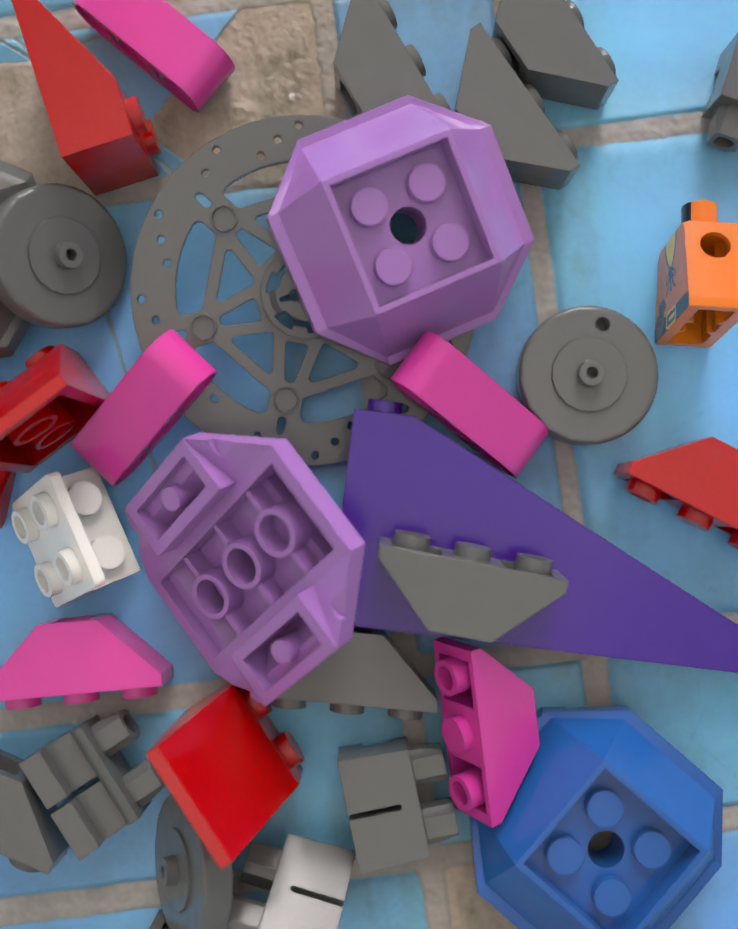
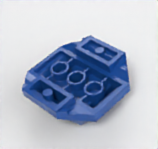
M627 706L540 707L536 712L540 746L502 823L491 828L469 816L474 879L477 893L518 929H669L722 866L723 789ZM601 831L613 832L611 842L606 848L599 851L588 850V844L595 834Z

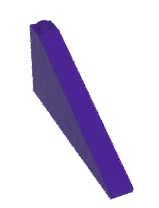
M368 399L367 410L354 409L342 513L365 542L354 626L472 640L428 631L378 558L380 536L393 538L395 530H407L430 536V546L454 550L456 541H462L489 547L492 549L491 558L515 562L517 553L548 558L554 561L552 569L558 570L569 580L566 594L492 643L738 673L737 624L420 419L411 415H402L403 403Z

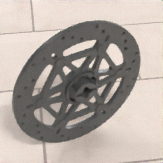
M294 114L265 118L229 130L206 143L173 172L155 197L138 235L133 254L130 279L131 307L134 326L142 352L170 329H174L176 332L184 330L187 332L184 340L195 350L198 347L215 343L270 391L267 410L263 413H258L236 402L211 381L184 413L195 426L205 433L254 437V433L259 432L261 437L287 439L306 465H325L348 460L352 429H349L347 426L349 422H353V414L328 421L304 422L300 418L304 398L373 375L386 387V394L379 400L401 402L407 406L406 411L402 412V415L415 416L421 421L429 413L390 381L391 376L403 360L393 365H386L362 353L316 335L314 332L308 333L306 327L294 325L291 330L275 318L276 316L286 314L293 321L304 324L309 323L301 301L293 302V300L280 302L290 298V295L296 292L287 270L280 279L278 289L267 293V285L271 276L277 277L286 266L272 233L256 223L255 220L257 217L269 214L275 197L243 208H237L224 196V191L234 182L248 174L263 168L289 163L298 139L345 121L344 119L321 115ZM298 123L302 124V128L297 129L295 125ZM277 137L281 138L282 142L275 143L274 139ZM219 148L221 151L219 154H215L213 150ZM259 154H263L265 158L263 160H259L257 156ZM204 171L210 172L208 177L202 176ZM198 194L204 195L211 202V206L208 208L204 207L196 200V196ZM158 211L162 212L161 218H156ZM196 223H203L216 235L203 308L188 315H181L178 311L176 296L178 266L190 231ZM240 230L246 231L274 249V254L264 265H258L238 240L236 234ZM160 237L165 238V242L163 244L158 243V239ZM415 240L403 244L411 245L414 243ZM228 251H232L255 282L228 299L219 301L217 297L225 255ZM165 261H171L170 267L164 266ZM143 295L145 302L139 303L138 299ZM250 300L257 302L262 316L260 321L227 326L221 324L220 318ZM156 316L160 318V323L158 324L153 322ZM474 329L452 338L448 342L466 356ZM271 332L274 336L273 372L268 374L233 344V338ZM288 341L307 346V351L296 379L292 383L285 380V344ZM322 344L331 346L357 363L355 369L316 382L309 381L310 373ZM212 395H218L219 399L217 402L211 400ZM283 416L286 419L285 429L283 433L278 434L276 432L277 420ZM337 438L338 444L332 445L331 439ZM314 451L318 452V458H311V453Z

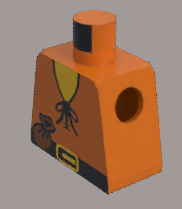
M696 200L682 206L681 224L659 256L655 344L711 348L738 322V223L718 222L717 204L709 200Z

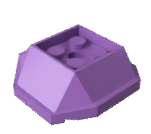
M410 95L298 139L266 220L314 334L362 353L386 365H393L404 360L425 331L433 332L448 341L496 320L535 240L492 126ZM394 214H405L414 221L417 228V236L413 244H402L393 237L390 230V221Z
M197 433L182 438L124 509L131 530L138 531L139 553L149 581L214 673L232 685L250 691V697L266 707L352 639L365 542L287 439L213 433Z

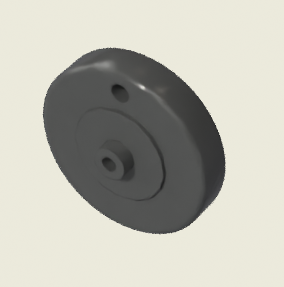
M46 183L21 190L0 204V300L10 311L36 326L50 329L81 327L95 322L114 306L125 283L127 254L120 229L111 214L98 200L73 186Z
M577 306L552 315L529 336L517 361L516 389L520 403L548 427V436L571 445H597L615 440L627 434L643 420L650 410L657 392L658 365L648 338L629 318L604 307Z
M170 794L160 810L155 839L157 886L167 926L169 929H226L233 901L232 863L223 869L219 868L172 794Z

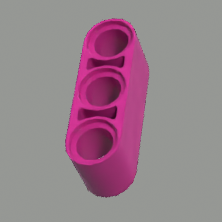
M165 0L73 1L74 8L95 31L195 112L201 111L235 71V65L227 53L213 39Z
M174 329L166 331L143 352L71 443V447L113 487L119 485L146 459L216 376L217 370Z
M425 331L390 378V381L415 403L492 465L513 478H517L549 434L547 431L548 427L458 349L433 332Z

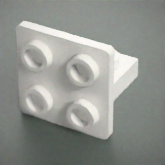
M93 467L65 476H61L58 471L46 474L12 503L13 512L11 520L14 531L23 544L28 543L37 564L34 567L37 585L44 596L51 597L56 608L141 571L103 481Z

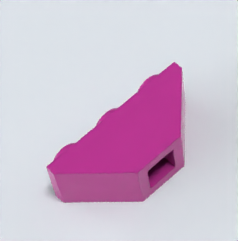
M112 613L55 618L36 625L0 668V701H5L6 710H20L39 706L42 704V697L63 695L64 704L68 705L93 702L100 699V692L115 690L122 691L123 699L150 697L158 694L157 687L163 686L174 676L173 664Z
M439 637L433 639L436 660L434 676L440 691L443 715L441 730L447 746L451 777L449 780V792L454 801V808L493 828L502 823L540 746L534 689L481 648L446 637Z

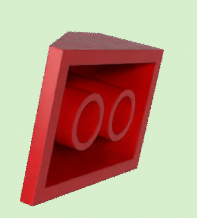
M11 0L62 159L95 196L159 176L153 156L162 153L154 127L150 119L145 118L137 96L134 95L127 98L115 77L39 0Z
M62 343L56 347L53 345L46 346L27 359L25 362L27 369L10 382L7 380L0 382V471L30 473L72 441L110 395L77 351Z
M229 682L184 711L146 753V756L220 869H223L235 860L299 786L303 772L300 763L305 760L293 736L287 730L280 734L269 718L268 714L272 712L271 704L265 707L250 697V691L234 686Z

